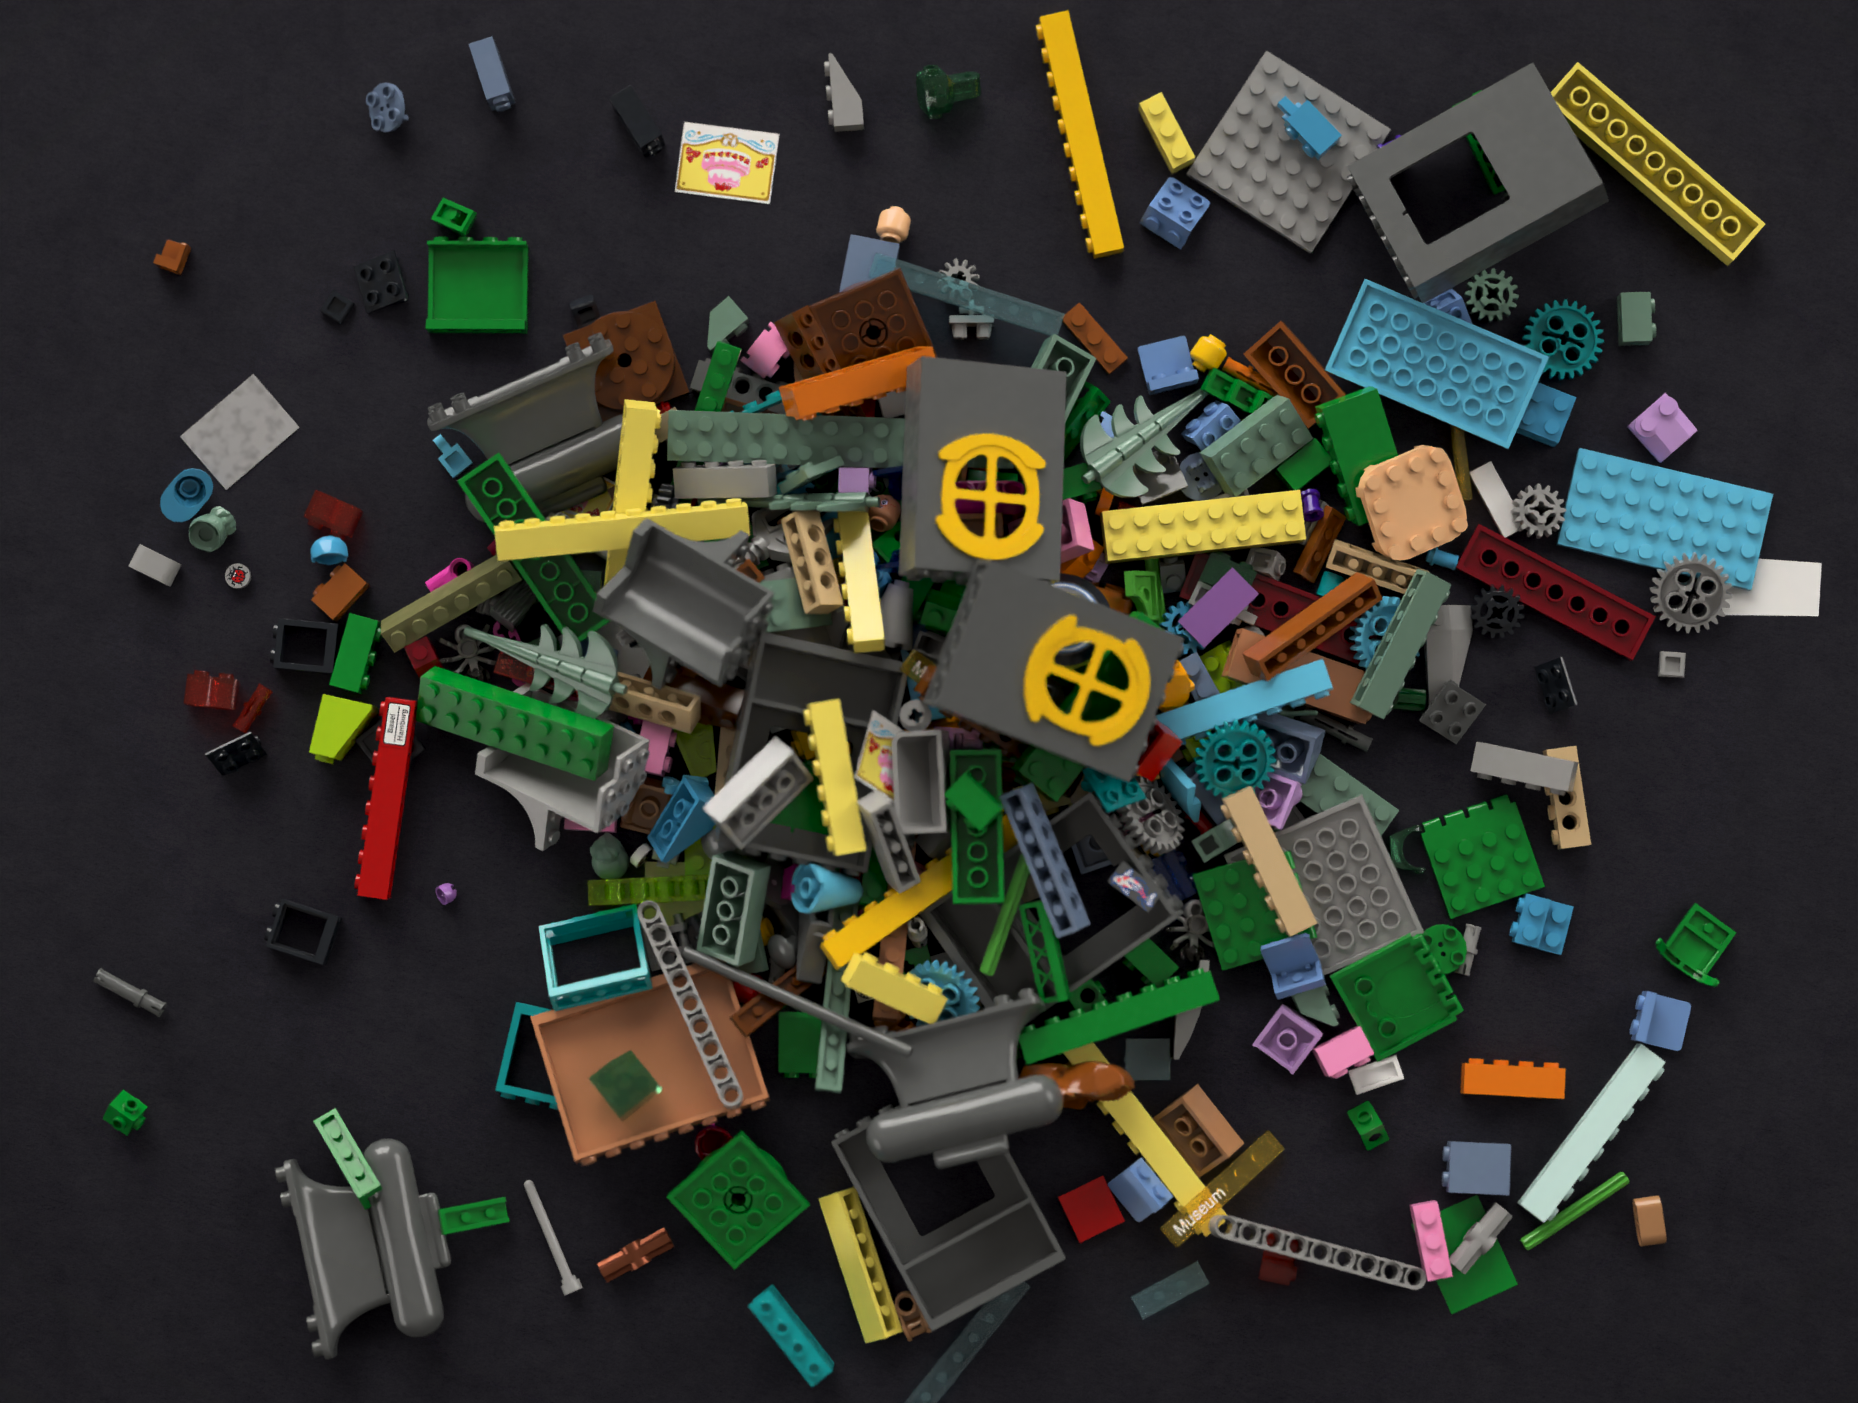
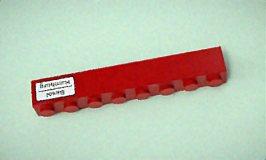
M386 697L385 702L382 701L380 705L379 716H383L382 726H378L376 731V741H379L378 751H374L372 765L376 766L375 775H371L369 780V790H372L371 800H367L365 815H369L368 824L364 825L362 829V840H365L364 850L360 849L358 864H361V872L356 875L354 888L358 889V896L385 900L391 898L416 725L418 701Z

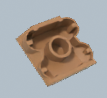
M646 777L644 783L639 786L633 800L629 804L628 812L625 816H621L620 827L646 834L651 832L672 797L671 794L664 793L665 787L661 786L662 780Z

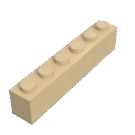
M1247 786L1222 798L1221 800L1224 805L1220 806L1226 820L1231 819L1235 827L1231 831L1236 841L1242 842L1245 848L1242 854L1247 864H1253L1256 871L1253 874L1258 887H1264L1267 893L1264 899L1270 911L1274 909L1278 916L1275 922L1280 932H1285L1286 935L1291 937L1317 924L1252 787Z

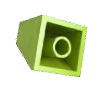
M323 694L309 753L314 754L315 760L333 764L334 760L341 761L354 745L355 740L377 715L379 708L371 704Z

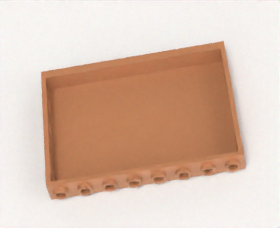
M697 964L686 966L744 1096L743 1103L737 1109H728L722 1104L664 974L651 978L653 989L555 1012L553 1009L531 1016L572 1154L577 1164L582 1163V1166L589 1165L597 1161L596 1157L605 1154L606 1158L619 1155L621 1149L630 1147L631 1150L645 1146V1141L654 1139L655 1142L669 1138V1133L676 1131L679 1134L687 1133L694 1129V1125L703 1123V1126H708L718 1122V1117L727 1115V1118H732L742 1114L741 1110L751 1107V1110H757L766 1106L765 1102L770 1101L750 1037L745 1038L730 1020V1016L740 1009L731 979ZM684 976L675 978L674 986L678 988L684 987L687 983V978ZM688 999L684 1003V1009L689 1011L694 1010L697 1006V1001L694 999ZM696 1023L694 1031L699 1034L704 1033L708 1027L707 1023ZM713 1044L708 1045L704 1050V1054L710 1057L714 1056L718 1052V1047ZM724 1067L718 1068L714 1074L715 1078L720 1080L726 1078L728 1070ZM734 1090L728 1091L725 1095V1100L730 1103L735 1102L739 1096L738 1092Z

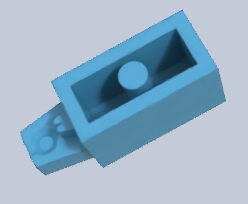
M1285 96L1278 102L1277 106L1284 113L1282 119L1285 121L1286 133L1293 140L1298 139L1304 145L1302 149L1309 157H1315L1319 160L1340 140L1342 135L1308 100L1302 105L1299 102L1294 105Z

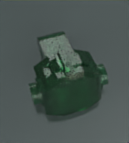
M937 65L924 66L923 70L918 71L916 74L919 107L928 115L929 119L941 118L943 113L951 111L956 101L976 98L981 95L980 74L977 72H963L947 75Z

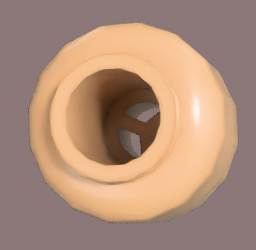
M893 206L890 209H885L879 215L876 229L877 235L883 241L899 244L905 241L908 236L911 219L900 207Z

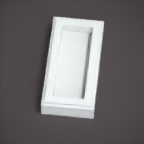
M1396 1055L1384 1058L1379 1062L1375 1061L1348 1070L1356 1095L1404 1079Z

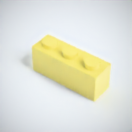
M1162 92L1139 103L1138 110L1171 174L1192 165L1195 155Z

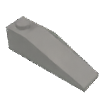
M1441 605L1438 611V618L1427 633V640L1424 644L1428 707L1431 705V701L1436 698L1435 695L1439 694L1443 689L1445 682L1452 680L1459 687L1473 632L1470 606Z

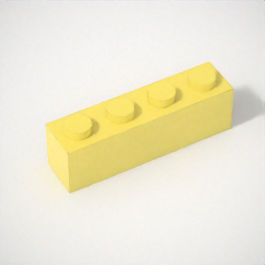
M856 952L854 953L841 978L846 986L928 1024L936 1023L948 1000L941 993L942 988L933 983H929L928 986L920 983L921 979L911 973H907L905 976L899 973V968L890 963H886L885 966L877 963L878 959L868 953H864L863 956Z

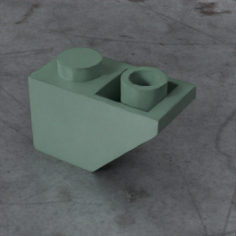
M729 296L710 311L707 347L711 354L714 353L717 341L729 344L728 340L734 335L738 337L748 329V317Z
M1326 985L1291 996L1298 1013L1329 1026L1339 1025L1336 1019H1339L1340 1016L1335 1005L1330 1006L1326 996L1330 995Z

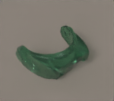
M1413 825L1389 836L1391 858L1395 868L1416 871V874L1424 873L1426 868H1416L1410 865L1405 860L1402 851L1403 842L1407 835L1413 831H1423L1420 825Z

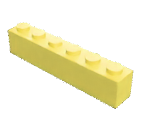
M837 512V518H833L834 533H839L840 540H836L837 555H842L843 561L838 562L840 577H845V584H841L842 599H847L848 606L844 607L845 622H850L851 629H847L848 644H853L854 653L884 650V632L868 512Z
M840 699L806 705L807 710H804L803 714L806 726L810 725L811 735L808 736L810 751L814 750L816 760L812 761L814 775H819L820 786H817L819 801H823L825 811H821L823 825L828 826L829 836H826L827 849L832 851L833 856L866 850L859 806L857 804L858 800Z
M848 1188L819 1198L865 1343L885 1339L902 1332L856 1188Z

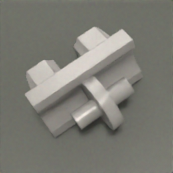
M969 299V306H959V314L969 315H949V327H952L954 339H967V327H977V339H990L991 327H994V315H974L984 314V306H974V299Z

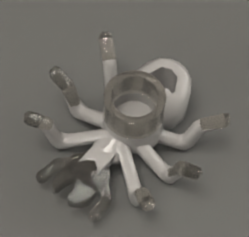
M464 624L456 628L455 640L458 645L442 638L438 639V642L457 650L460 654L455 657L441 659L440 663L455 662L465 658L460 667L454 671L455 673L460 674L468 664L470 668L466 676H470L473 679L478 677L483 682L485 678L483 672L486 673L488 680L491 677L487 669L477 664L478 661L500 666V663L477 656L496 648L489 646L480 649L481 641H476V639L464 635V629L469 625ZM486 624L482 631L487 633L490 625Z
M1191 899L1182 908L1185 918L1181 915L1176 918L1183 923V927H1167L1166 931L1187 932L1175 939L1170 949L1174 950L1180 942L1188 938L1189 941L1180 950V959H1184V951L1186 950V957L1189 961H1193V955H1195V960L1198 961L1200 952L1201 959H1205L1204 949L1198 943V939L1215 948L1214 942L1201 935L1205 932H1210L1201 901Z

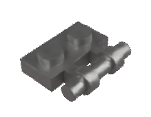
M679 913L673 915L675 925L668 926L671 933L677 932L680 945L677 948L680 954H682L686 946L692 949L693 946L689 944L686 931L688 930L687 922H684L683 914ZM641 924L651 971L660 970L662 968ZM657 931L653 936V940L662 942L667 934L664 931ZM667 954L663 962L666 965L674 964L676 962L675 954ZM683 959L684 963H690V961Z

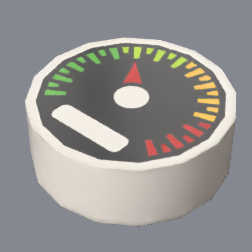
M647 843L642 844L633 853L630 862L636 868L640 867L649 858L653 848Z

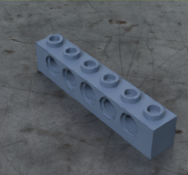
M1030 783L1001 795L1000 799L1005 807L1006 814L1056 937L1065 936L1090 925L1034 784Z

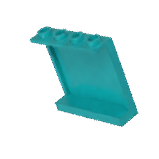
M773 1284L753 1299L754 1302L749 1305L750 1309L812 1387L833 1370L835 1362Z

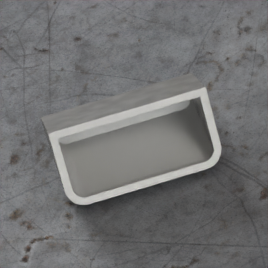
M924 730L896 734L892 740L894 806L903 833H952L951 808L946 803L948 799L944 796L951 788L949 731Z

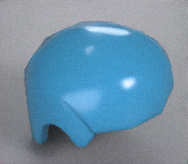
M323 536L317 539L311 547V560L313 563L317 561L321 564L333 565L341 561H347V545L338 537Z

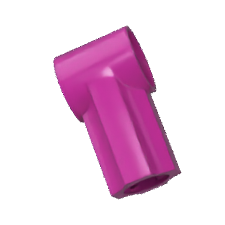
M457 558L448 567L425 583L430 592L458 577L457 568L459 565L466 564L468 570L474 568V565L468 560Z

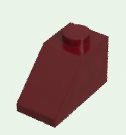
M427 636L404 647L420 680L421 676L434 666L444 669L430 638Z

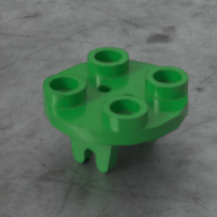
M1445 924L1433 925L1422 933L1430 948L1428 952L1422 955L1424 956L1430 952L1433 953L1442 969L1438 974L1451 973L1464 963L1467 953L1466 941L1455 927Z

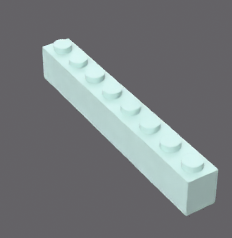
M1636 1044L1517 1204L1541 1222L1551 1221L1559 1211L1557 1206L1561 1200L1566 1201L1573 1193L1574 1189L1572 1186L1576 1180L1581 1181L1588 1173L1589 1169L1587 1166L1592 1159L1596 1161L1604 1151L1602 1146L1607 1139L1611 1141L1619 1132L1617 1126L1622 1119L1626 1121L1634 1112L1632 1106L1635 1102L1643 1100L1650 1090L1647 1086L1652 1080L1657 1081L1663 1074L1665 1069L1662 1066L1665 1064V1061L1644 1045Z

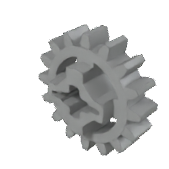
M1537 484L1533 490L1529 485L1525 488V492L1521 490L1517 494L1519 499H1515L1512 502L1517 507L1511 510V514L1517 515L1513 523L1521 524L1519 527L1520 532L1524 529L1528 530L1527 537H1530L1533 533L1536 534L1537 539H1540L1543 533L1546 537H1549L1552 531L1556 532L1560 529L1558 524L1565 521L1560 516L1566 512L1565 508H1560V504L1564 502V499L1557 500L1556 496L1559 492L1550 493V486H1546L1542 490L1541 485ZM1532 497V499L1530 500L1531 504H1527L1526 506H1524V503L1527 500V498ZM1553 517L1551 523L1545 526L1546 518Z

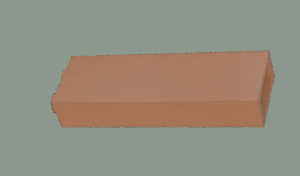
M1243 628L1236 629L1221 677L1244 685L1262 680L1250 673L1242 653L1266 636ZM1308 652L1280 672L1283 673L1323 659L1333 690L1329 691V696L1315 700L1314 696L1305 699L1306 703L1303 705L1356 724H1366V721L1371 719L1372 714L1350 703L1365 671Z

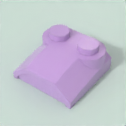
M1666 393L1627 426L1659 463L1665 460L1697 431L1695 426L1679 409L1677 402Z
M1267 772L1270 781L1262 780L1261 783L1264 788L1261 789L1256 786L1254 788L1255 794L1270 826L1282 830L1292 807L1301 800L1302 784Z
M1282 1004L1252 1045L1288 1069L1293 1075L1322 1037L1323 1033L1315 1024L1296 1010Z

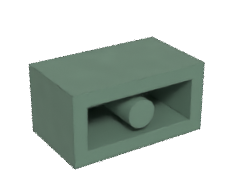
M1625 292L1617 296L1619 346L1649 345L1653 338L1656 337V324L1652 323V314L1655 313V300L1651 299V292Z

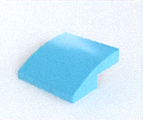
M1170 758L1160 771L1162 784L1165 786L1167 793L1172 794L1173 800L1177 801V804L1194 823L1198 822L1201 801L1195 796L1196 785Z

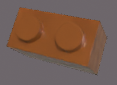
M347 564L343 566L338 565L330 573L332 578L325 585L323 583L314 590V597L311 599L336 622L370 587Z

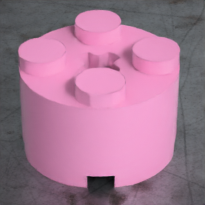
M772 322L768 324L771 330L768 332L764 329L748 350L747 354L750 357L747 359L743 356L740 360L763 379L766 376L771 378L780 367L777 362L781 356L786 359L790 354Z

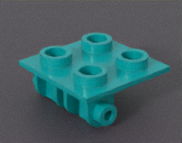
M1089 768L1082 770L1086 777L1081 782V788L1088 792L1094 790L1107 813L1146 799L1135 777L1131 778L1130 782L1111 778Z

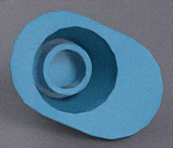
M193 468L178 474L161 496L160 507L166 518L173 522L190 520L212 494L213 483L210 476L200 469Z

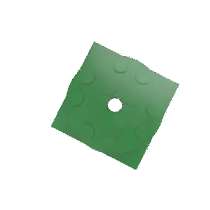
M743 1131L739 1132L723 1147L708 1154L698 1164L692 1174L667 1194L669 1201L734 1270L810 1205L802 1194L789 1182L785 1171L778 1161L769 1153L759 1149ZM733 1193H745V1198L738 1200L734 1198Z

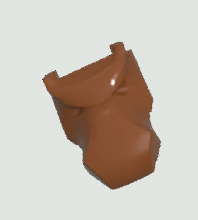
M1099 1061L1077 1063L1071 1067L1060 1063L1035 1064L1024 1067L1018 1078L1022 1079L1034 1075H1046L1052 1078L1059 1085L1063 1094V1108L1083 1109L1088 1101L1119 1100L1124 1095L1126 1096L1128 1092H1131L1132 1088H1135L1134 1079L1129 1072L1120 1066Z

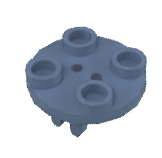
M381 83L374 88L373 92L367 94L366 103L369 106L371 124L374 130L392 132L401 125L402 121L409 120L408 115L404 114L403 93L396 85Z
M1200 452L1189 455L1181 462L1179 467L1188 484V487L1181 491L1186 497L1192 501H1202L1214 498L1221 493L1222 488L1200 455Z

